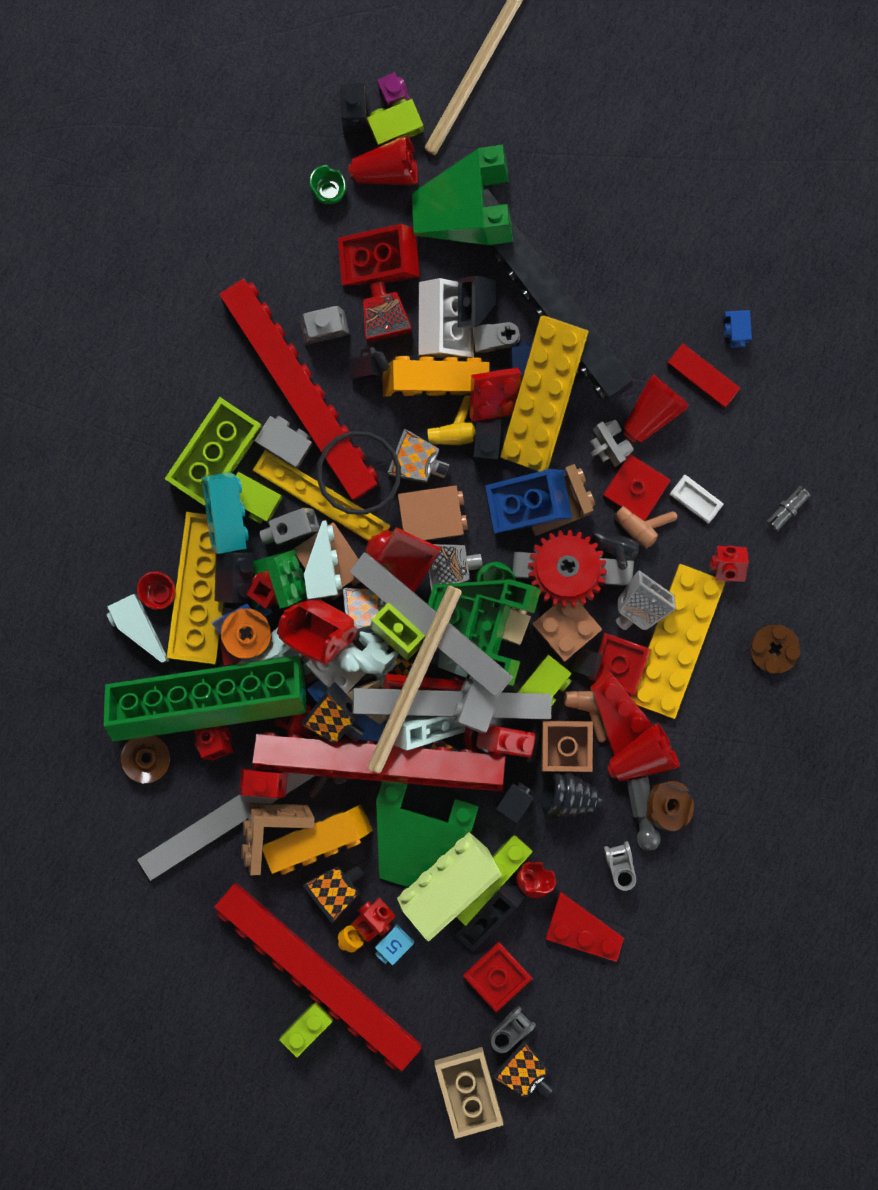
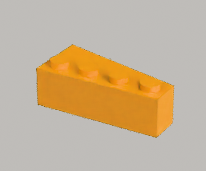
M397 356L395 360L388 363L390 366L388 370L383 372V396H392L396 391H402L404 396L422 394V391H426V394L429 396L445 395L446 391H450V395H470L471 375L489 372V362H482L481 358H467V362L458 361L456 357L443 358V361H434V357H420L419 361L410 360L409 356Z
M359 804L344 813L340 812L322 822L314 823V828H302V830H296L262 845V851L271 873L280 871L281 875L295 870L294 865L302 862L303 866L317 861L316 856L323 853L325 857L339 852L338 847L346 845L347 849L361 843L360 839L373 830L363 805Z

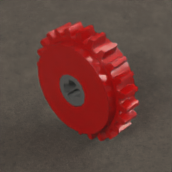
M559 530L558 537L550 533L549 541L544 538L541 539L540 544L542 547L534 546V551L537 554H530L529 559L533 562L528 563L527 569L533 571L528 573V579H534L531 585L541 589L540 595H545V603L549 599L553 600V607L559 602L562 603V609H565L567 603H571L574 609L578 601L584 606L586 603L585 598L587 597L592 601L594 599L592 592L599 594L601 588L598 585H604L605 579L600 577L606 576L607 573L606 569L601 568L606 565V560H600L603 556V551L596 552L598 544L590 545L591 537L589 536L585 540L581 539V532L577 536H572V530H569L567 535H563V532ZM563 566L572 568L571 573H568L567 570L562 571Z

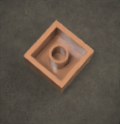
M579 601L574 609L571 603H567L566 608L562 609V603L558 602L555 607L552 606L531 624L563 662L602 630Z
M542 721L541 770L592 772L593 722Z

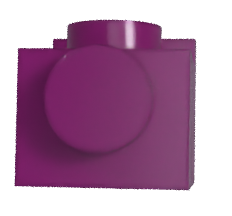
M395 72L377 80L378 90L387 109L393 107L392 105L401 99L410 100L403 78H397Z

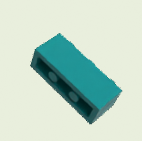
M231 472L201 477L211 549L217 554L246 549L248 531L246 526H243L242 517H245V508L243 503L240 502L239 493L242 492L240 479Z

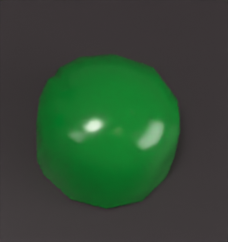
M322 165L315 168L311 173L309 189L316 201L332 205L341 201L345 195L346 181L339 170H333L328 165Z
M496 561L481 567L476 576L477 582L508 579L516 581V576L509 566Z

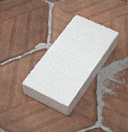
M686 475L681 478L669 494L707 524L711 522L723 506L721 501Z

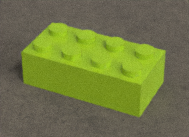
M219 397L165 477V480L205 506L201 477L228 472L233 473L263 428L262 425Z

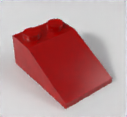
M397 224L338 238L342 286L372 284L381 281L384 283L399 282L420 277L417 239L414 235V228L404 224Z

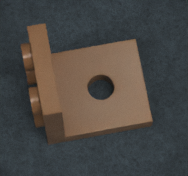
M575 464L566 467L563 471L572 518L531 527L535 537L592 513V507L595 505L594 498L590 491H585L583 486L584 482H586L582 469H577Z
M249 803L248 820L243 822V835H246V844H242L241 858L244 859V867H248L250 875H260L264 827L314 828V816L308 805Z

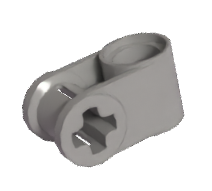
M511 322L479 325L472 328L476 353L511 348L520 341L518 327ZM506 330H511L515 334L512 335V340H507L505 336H502L506 335Z
M628 841L624 842V845L612 848L605 846V857L614 885L623 891L632 889L636 883V875ZM624 853L623 855L613 857V855ZM622 872L629 873L631 877L630 883L626 886H621L618 883V876Z

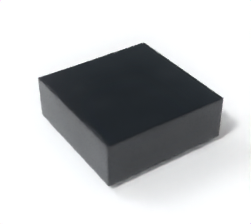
M580 648L572 671L595 679L603 655Z

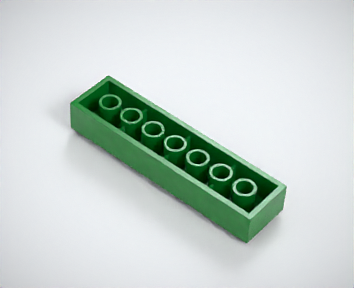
M299 656L105 684L104 728L112 742L306 714V678Z

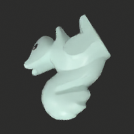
M361 631L359 633V641L366 648L361 651L355 647H347L337 657L339 667L346 672L361 670L368 674H379L385 677L397 665L395 659L399 653L394 651L387 654L386 651L389 649L387 647L389 644L385 641L383 642V639L378 634Z

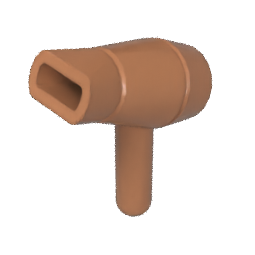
M623 506L615 514L614 519L633 540L639 542V545L646 549L657 540L658 534L654 528L675 521L677 513L672 511L643 521Z
M565 691V706L589 712L597 740L600 743H604L607 740V736L604 732L601 716L598 713L592 692Z

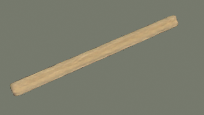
M523 0L506 1L425 145V150L428 153L437 154Z
M447 587L370 759L368 769L375 773L382 772L459 600L461 590L456 587Z

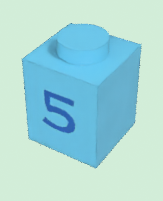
M396 924L375 945V948L378 950L375 954L385 964L389 961L393 965L414 944V941Z

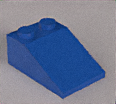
M548 469L485 486L494 534L572 518L563 470Z

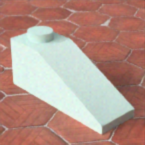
M132 594L108 606L110 612L107 613V617L113 627L117 626L121 632L160 662L166 663L169 661L137 594Z
M407 715L394 745L410 750L463 733L465 727L454 723L456 717Z

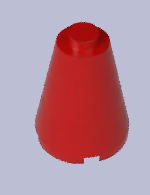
M409 136L400 137L353 158L352 164L348 165L350 178L355 179L356 183L415 185L418 182L417 162L413 160L412 153L415 152Z
M653 374L649 377L623 425L626 430L623 434L634 443L637 440L643 442L687 410L689 404L675 391L670 389L665 382Z
M656 723L609 760L610 765L607 767L612 778H617L621 782L674 770L679 767V761L675 751L669 745L670 740L659 723Z

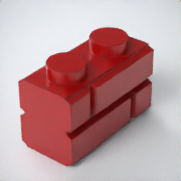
M489 725L486 733H478L476 745L477 748L530 758L536 736L535 733Z

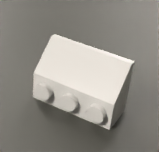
M441 278L419 282V355L434 358H474L472 331L474 326L458 328V282Z

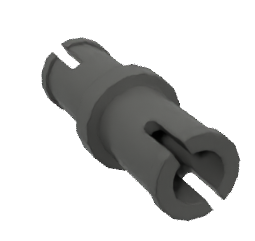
M798 486L786 501L783 500L779 504V509L767 519L766 523L768 526L778 532L790 517H795L800 506L811 497L809 492L803 489L802 486Z

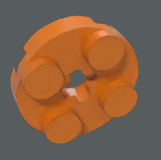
M240 608L225 618L221 627V639L227 651L238 658H252L263 653L268 647L271 639L270 626L267 619L260 612L254 609ZM247 626L250 627V633L253 635L252 638L246 637L242 640L240 638L242 634L239 630L241 628L246 629Z

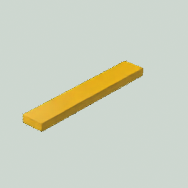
M267 450L263 452L253 469L255 473L367 541L372 536L379 534L383 530H389L391 525L371 513L366 515L347 514L334 508L322 495L318 482ZM324 485L326 492L337 504L348 509L364 510Z

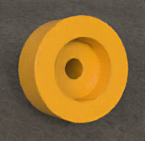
M351 925L345 927L338 934V946L341 950L355 952L364 943V938Z

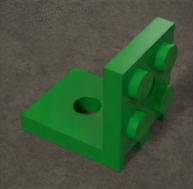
M296 549L253 561V578L258 573L269 572L278 604L270 608L279 606V608L288 607L307 598L306 585L302 580L304 574L302 568H299V561L295 556L297 554ZM252 599V606L255 609L259 604Z

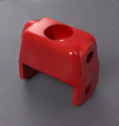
M315 598L297 603L284 610V614L279 621L277 635L286 645L300 654L317 662L327 664L352 643L357 633V627L354 626L355 622L351 616Z

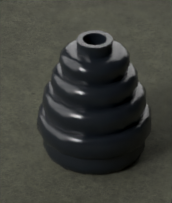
M569 771L552 772L547 777L542 792V809L546 815H552L557 820L574 819L575 817H583L585 814L592 815L595 810H599L601 807L602 797L598 794V790L594 786L591 787L587 781H583L581 777L574 776Z

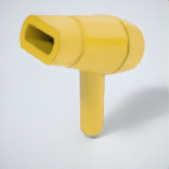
M466 395L463 398L453 424L428 429L430 444L464 445L475 441L476 430L473 423L465 422L470 410V395Z

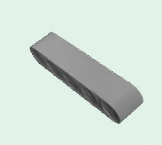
M514 552L513 573L516 578L528 579V573L533 571L527 569L528 563L533 562L529 559L530 554L537 553ZM600 558V560H606V565L601 567L607 570L606 576H600L605 579V585L627 586L633 578L634 561L627 560V568L621 570L618 568L616 559ZM563 566L562 571L567 570L568 573H571L572 568Z

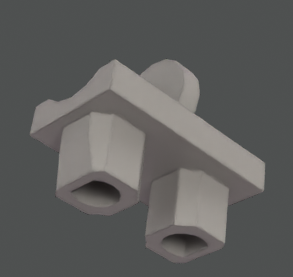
M616 420L605 424L601 422L592 429L597 438L590 441L595 450L590 452L591 457L599 455L603 462L610 458L616 467L625 461L626 457L634 450L627 439L618 445L613 439V436L621 432V427Z

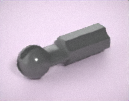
M648 776L627 780L633 817L637 818L639 826L637 834L638 846L645 851L655 850L660 844L661 836L654 828V823L649 821L646 816L647 800L651 792Z

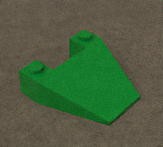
M503 145L478 148L412 193L415 236L482 245L513 242L512 222L508 205L485 207L483 186L509 182L507 160Z
M510 579L433 584L428 605L436 612L448 586L461 590V595L449 623L512 675L513 678L508 685L513 686L520 661L497 655L511 607L534 613L541 589Z
M382 781L376 801L379 878L410 887L419 879L423 872L431 868L442 855H445L454 847L459 839L471 832L479 805L455 798L447 822L401 808L408 783Z

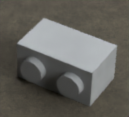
M270 416L254 441L298 469L313 446V443L309 441L311 436L300 429L297 432L290 429V423L280 416H277L276 419Z
M470 676V679H465L461 692L464 693L461 703L457 702L454 708L453 716L456 717L454 723L479 733H486L499 696H494Z

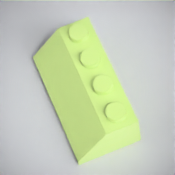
M468 833L459 839L455 846L445 855H442L431 868L423 872L419 879L409 888H406L397 899L405 915L423 937L430 941L502 874L488 848L471 833Z

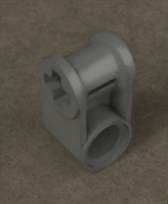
M520 1006L511 1011L503 1022L491 1032L490 1043L495 1051L499 1053L509 1051L536 1026L534 1022H530L521 1012ZM516 1019H518V1020L520 1021V1023L523 1025V1027L520 1026V1024L516 1021ZM497 1035H507L508 1042L504 1046H497L495 1044Z

